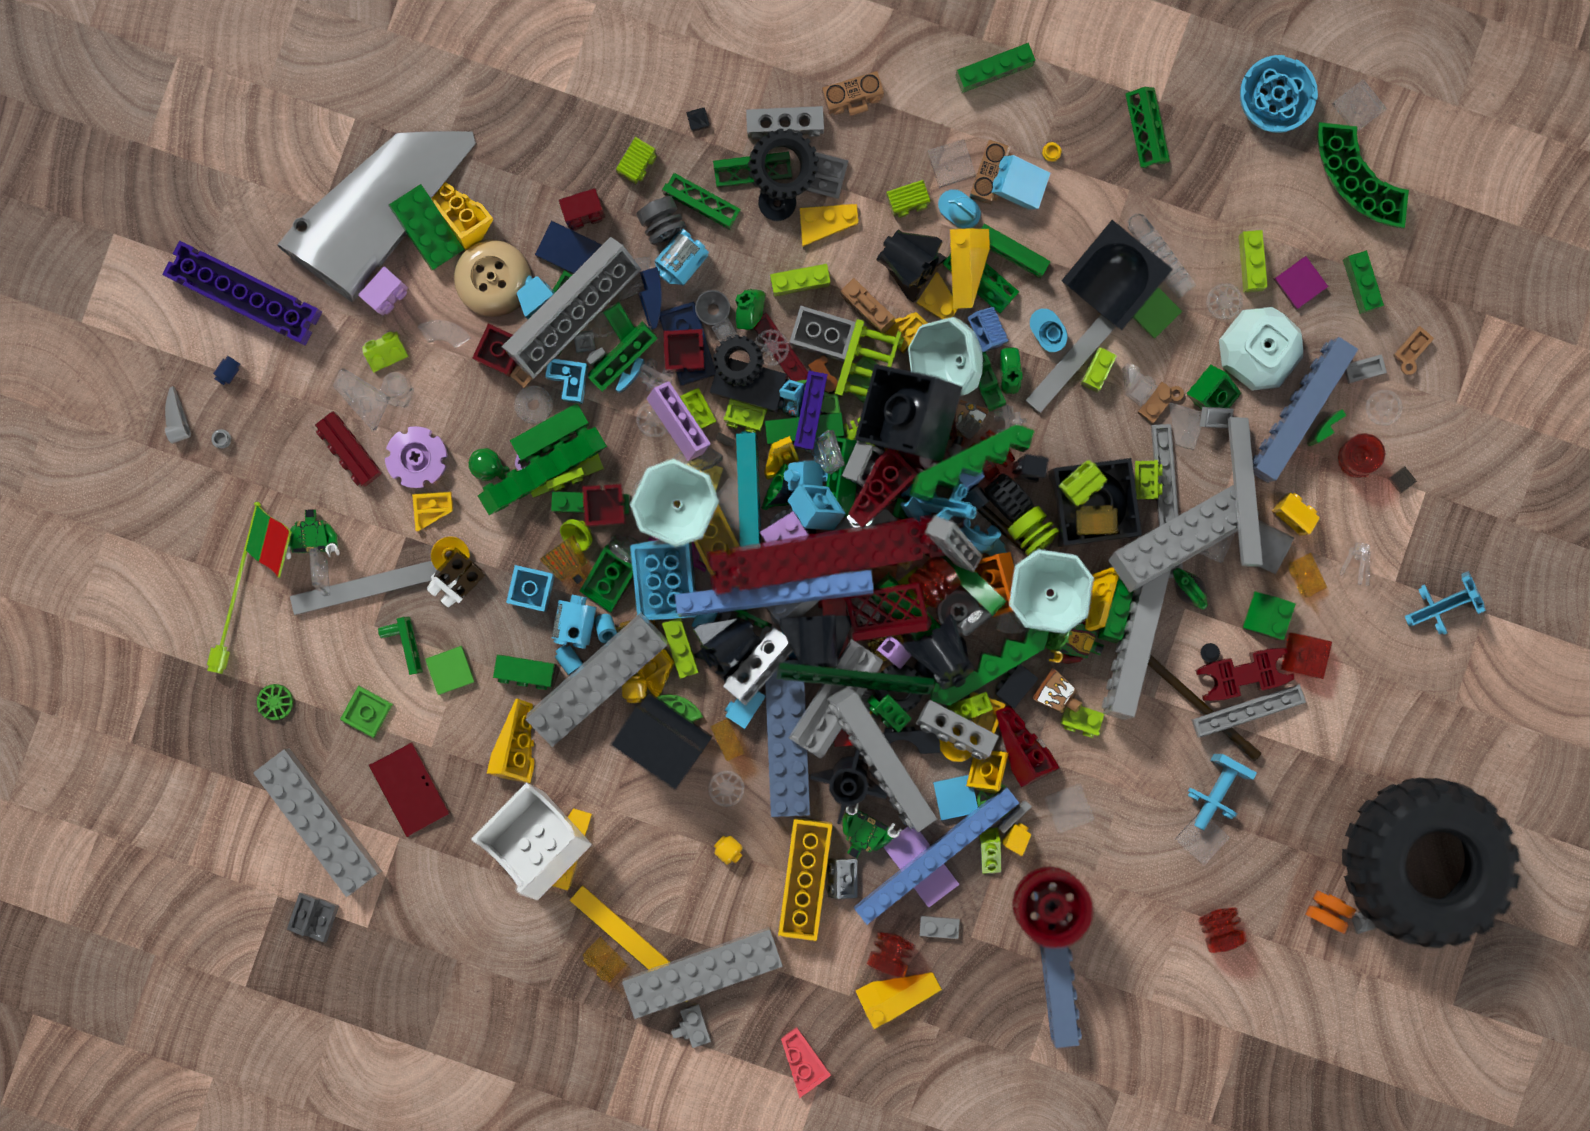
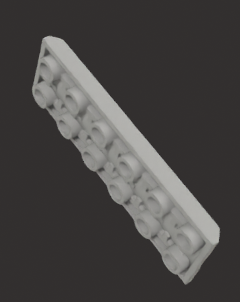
M851 639L838 659L837 667L833 668L877 673L883 660ZM822 684L789 736V739L820 759L826 754L841 730L838 723L840 719L829 710L828 705L830 703L827 698L845 686ZM849 687L857 693L859 698L862 697V695L867 689Z

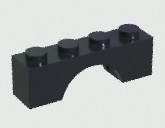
M1024 454L1013 463L1012 474H1015L1014 479L1034 483L1039 482V478L1044 479L1046 477L1049 458Z
M903 727V731L899 732L894 728H885L884 732H882L889 744L897 740H907L916 745L920 754L940 753V741L937 735L932 732L927 733L923 730H915V727Z

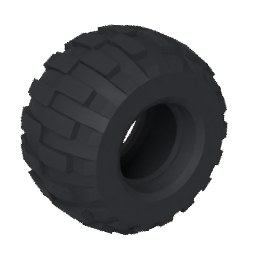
M1419 777L1406 779L1401 784H1391L1377 792L1378 797L1373 801L1367 800L1358 810L1360 813L1358 820L1355 824H1349L1345 836L1350 838L1347 849H1342V865L1347 867L1348 875L1344 876L1349 893L1356 899L1355 904L1365 918L1375 924L1376 928L1410 945H1420L1424 948H1443L1446 944L1457 946L1472 941L1470 936L1475 933L1485 934L1495 926L1493 918L1498 913L1501 915L1506 914L1512 904L1507 898L1511 888L1518 889L1520 875L1514 873V865L1517 862H1521L1519 848L1511 843L1510 836L1514 833L1507 820L1496 813L1498 809L1485 796L1475 793L1472 788L1460 783L1438 778ZM1432 832H1447L1458 837L1462 842L1465 855L1464 869L1459 882L1450 893L1441 899L1428 898L1420 894L1410 883L1406 872V859L1410 848L1420 837Z

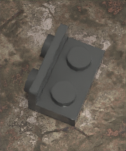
M829 858L826 869L828 874L826 886L828 897L834 899L857 898V859Z

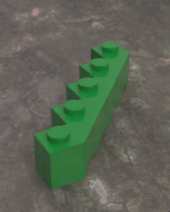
M1016 424L919 473L914 479L910 496L929 501L933 498L937 484L953 489L958 484L961 472L977 477L982 472L985 460L1000 465L1005 462L1009 448L1021 452L1027 451L1030 448L1035 430Z
M587 427L577 432L578 436L567 443L559 442L553 446L554 450L543 457L537 455L530 460L531 463L524 469L519 471L513 469L506 474L507 478L495 485L489 483L482 488L483 492L478 495V498L488 515L503 510L510 503L518 499L520 500L532 493L536 488L546 485V481L570 471L587 458H592L605 449L607 445L597 428L594 427L589 430Z
M1027 628L1023 642L1004 638L1000 656L981 651L977 670L974 669L965 679V684L959 688L953 686L941 689L939 684L934 682L930 696L931 701L952 705L1044 650L1049 631Z

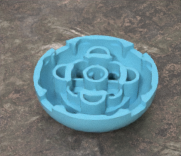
M1273 55L1256 62L1245 74L1240 87V103L1246 117L1258 128L1274 133L1291 131L1302 125L1313 113L1318 97L1316 80L1308 67L1301 61L1285 57V55ZM1277 81L1283 82L1284 87L1277 86ZM1260 89H1266L1267 95L1264 96ZM1291 97L1293 103L1287 104L1285 99ZM1269 106H1274L1276 112H1271Z

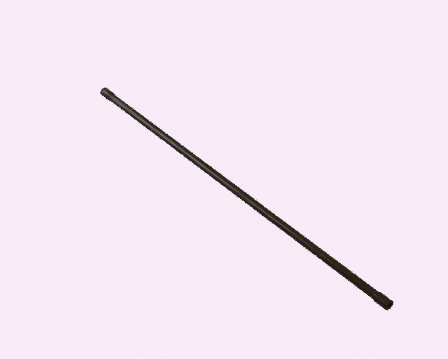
M984 505L977 510L1025 554L1030 545L1021 549L1020 546L1024 540L1021 538L1015 541L1007 531L1010 527L987 506ZM1150 654L1148 665L1203 715L1214 712ZM1232 727L1221 730L1253 761H1256L1262 753Z

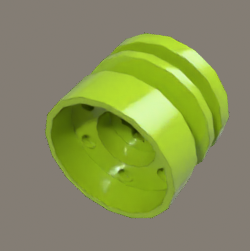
M1036 506L1028 511L1007 530L1015 541L1023 537L1025 538L1020 547L1024 549L1030 545L1025 551L1027 556L1036 550L1046 548L1060 532L1058 528L1048 531L1053 526V522L1042 524L1047 515L1040 506Z

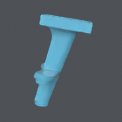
M960 483L954 488L950 499L938 497L936 492H934L933 498L929 501L911 496L907 503H901V507L907 517L920 521V516L930 515L931 513H939L938 517L948 521L952 516L973 519L977 512L976 508L972 507L971 504L961 502L962 498L966 497L968 490L964 484Z
M1469 571L1461 574V579L1466 589L1435 603L1426 585H1422V588L1418 589L1423 600L1427 598L1430 605L1405 616L1409 627L1435 616L1438 621L1435 626L1439 635H1446L1448 632L1440 616L1441 613L1470 601L1473 602L1478 614L1486 611L1485 604Z
M1213 754L1210 761L1223 767L1209 796L1192 788L1188 790L1189 797L1197 801L1199 798L1206 801L1195 820L1194 826L1205 831L1217 808L1223 810L1222 815L1229 819L1236 817L1238 813L1222 805L1221 801L1236 775L1243 779L1254 780L1257 772L1224 754Z

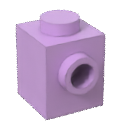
M888 636L877 649L899 669L912 656L892 636Z

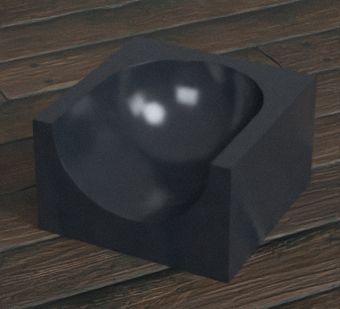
M1111 220L1061 281L1123 331L1173 269L1114 220Z
M875 364L854 440L883 449L889 448L943 462L963 386L936 376Z
M1131 458L1094 463L1107 481L1103 483L1102 489L1093 492L1089 496L1086 503L1078 506L1067 498L1059 488V485L1082 464L1057 467L1048 471L1049 479L1053 484L1058 510L1060 531L1058 547L1134 538L1142 535Z

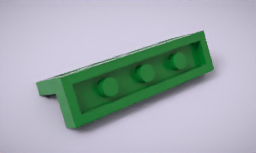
M1144 86L1126 93L1141 168L1170 162L1155 88ZM1139 94L1141 101L1137 107L1133 103L1132 96ZM1139 113L1144 115L1142 125L1137 122ZM1143 131L1148 134L1146 143L1141 141ZM1147 150L1151 151L1153 160L1148 162L1145 160Z
M789 151L767 154L765 167L770 170L768 175L771 179L792 178ZM750 157L713 161L716 188L753 183L754 180L750 178V175L747 179H741L737 176L740 169H746L750 172V168H748ZM779 164H787L788 174H778L775 168ZM727 171L732 175L728 181H719L718 172Z
M673 173L668 184L665 183L662 188L663 194L672 196L679 203L729 230L741 211L740 208L676 173ZM675 179L683 183L684 190L672 187ZM688 191H699L701 199L696 200L690 197ZM713 199L717 202L718 208L712 209L705 205L704 201ZM730 208L735 212L732 218L723 215L721 210Z
M984 223L981 229H989V243L992 252L1041 279L1051 261Z
M950 254L943 265L952 272ZM985 263L977 294L1001 314L1017 296L1019 291ZM989 276L993 277L996 282H993ZM1004 289L1008 290L1012 295L1009 296Z

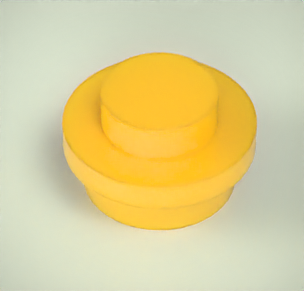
M1047 143L1042 149V155L1045 160L1054 162L1060 158L1061 148L1057 143Z

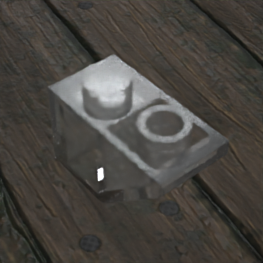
M1127 363L1122 368L1126 396L1142 407L1158 386L1152 377L1142 375L1136 365H1129Z

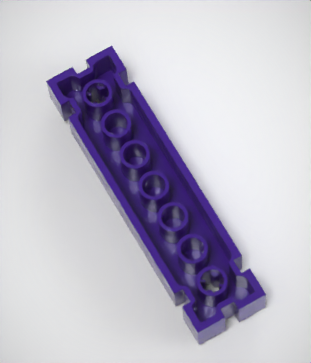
M179 240L173 252L176 259L173 263L168 262L162 274L163 276L284 336L288 332L287 337L306 346L312 334L308 329L311 324H317L322 314L321 310L306 302H303L301 306L302 301ZM292 317H297L296 321H292L291 319Z

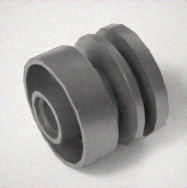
M672 196L656 199L636 213L642 227L650 226L645 231L646 236H650L648 238L650 244L668 241L678 231L686 228L685 222L680 221L682 219L681 214L672 215L677 210Z

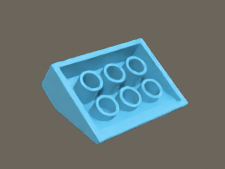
M661 540L631 545L637 615L642 612L648 620L696 617V615L680 617L677 614L675 598L677 594L696 592L692 542L679 547H674Z

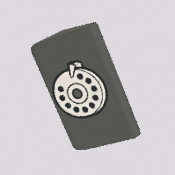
M981 606L961 621L958 627L964 636H968L994 615Z

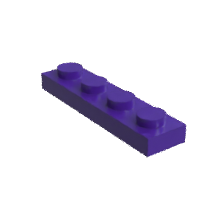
M808 371L794 447L813 450L828 374Z

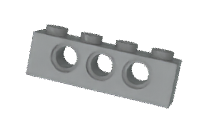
M823 106L746 110L747 136L751 137V139H761L767 133L775 132L778 129H783L784 131L793 129L794 133L809 134V137H818L820 134H824ZM807 119L810 123L808 126L803 127L799 124V121ZM788 120L791 124L788 127H782L780 122ZM763 121H769L771 123V126L769 128H763L761 126V123Z
M934 516L933 520L928 524L925 533L954 565L974 572L983 555L953 522Z
M774 627L772 631L765 635L764 640L752 650L751 655L741 662L739 669L727 678L723 687L746 706L778 669L779 663H783L793 652L786 637ZM771 648H775L772 653L768 654ZM762 662L761 666L755 669L756 665ZM746 677H749L748 681L746 683H743V680Z
M931 700L925 704L916 723L924 732H932L937 735L938 739L944 742L950 741L955 744L954 746L957 749L967 750L972 753L971 755L979 760L990 756L999 737ZM936 718L942 720L943 727H939L936 724ZM953 727L959 729L960 736H956L953 733ZM970 736L977 739V745L971 743Z

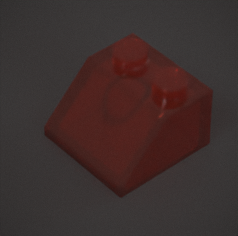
M1289 632L1286 644L1288 653L1284 654L1280 670L1316 679H1324L1332 641Z

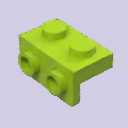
M397 331L393 333L387 332L382 338L370 340L362 347L363 354L373 373L408 357V353Z
M730 399L723 421L727 423L726 426L737 429L740 426L745 428V431L751 433L761 432L767 410Z
M1159 460L1135 461L1137 500L1159 499V495H1163V484L1159 483V476H1163V465L1159 464Z

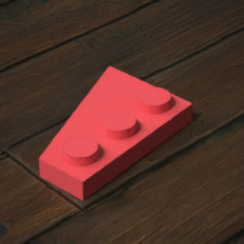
M798 1027L781 1038L799 1098H801L830 1077L831 1073Z

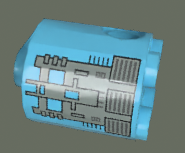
M681 229L654 262L658 268L659 276L669 284L684 286L708 257L709 252L699 240L694 241L686 230Z
M571 595L570 602L558 601L551 637L554 639V643L567 645V642H572L574 647L586 649V645H590L597 607L585 605L587 597ZM575 627L576 635L569 637V629Z

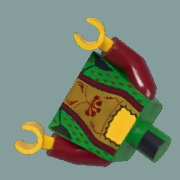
M1084 619L1071 629L1072 635H1069V642H1066L1060 651L1051 650L1055 657L1049 659V661L1064 664L1078 663L1083 658L1087 659L1090 652L1100 656L1104 645L1095 641L1096 632L1085 629L1086 619Z

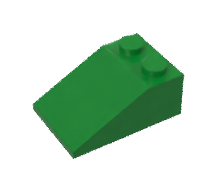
M615 540L607 544L582 585L580 592L609 612H612L634 580L631 551Z

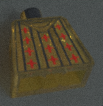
M574 535L540 558L541 562L561 581L571 576L577 585L586 579L580 568L587 564V560Z

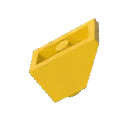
M1020 822L1018 825L1013 824L1001 843L1022 856L1031 837V833L1028 832L1029 828Z

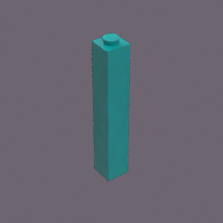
M744 430L740 434H736L740 546L762 543L760 534L758 437L756 433Z

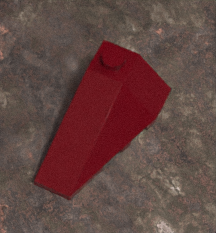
M888 449L876 460L848 515L863 528L913 484L918 473L895 450Z
M1011 706L995 711L1006 752L1009 753L1008 759L1011 770L1021 788L1059 769L1050 750L1040 745L1037 741L1038 737L1035 733L1031 734L1025 728V722Z

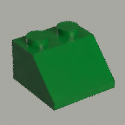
M1210 364L1186 394L1202 410V407L1230 408L1242 393L1226 372Z
M1254 591L1242 628L1277 640H1284L1296 603Z

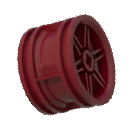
M1049 866L1032 870L1020 880L1013 894L1012 906L1017 923L1030 939L1044 947L1064 948L1072 945L1085 935L1092 923L1094 910L1089 891L1082 882L1064 869ZM1051 883L1056 884V888L1053 891L1049 889ZM1037 892L1039 898L1037 900L1032 899V893ZM1069 893L1073 895V899L1071 901H1067L1066 896ZM1050 901H1052L1056 905L1055 907H1052L1053 910H1050L1047 907V904H1050ZM1034 912L1038 913L1036 920L1031 918V914ZM1067 914H1072L1073 916L1070 921H1067L1065 918ZM1050 923L1055 924V928L1053 930L1048 929V925Z

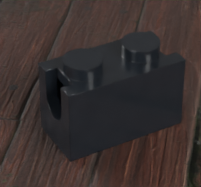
M1021 664L1007 672L1009 676L1005 681L1001 680L996 685L995 689L997 691L994 693L1014 709L1039 679Z

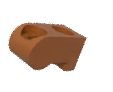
M823 355L810 363L808 368L810 371L828 374L825 392L833 393L837 388L838 382L825 367L828 364V360Z

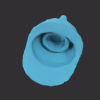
M951 189L945 191L938 200L941 214L961 229L973 228L978 224L981 217L980 208L974 200L963 192Z
M1044 308L1036 310L1031 315L1030 328L1040 345L1049 352H1057L1063 349L1067 343L1068 334L1066 327L1053 311Z

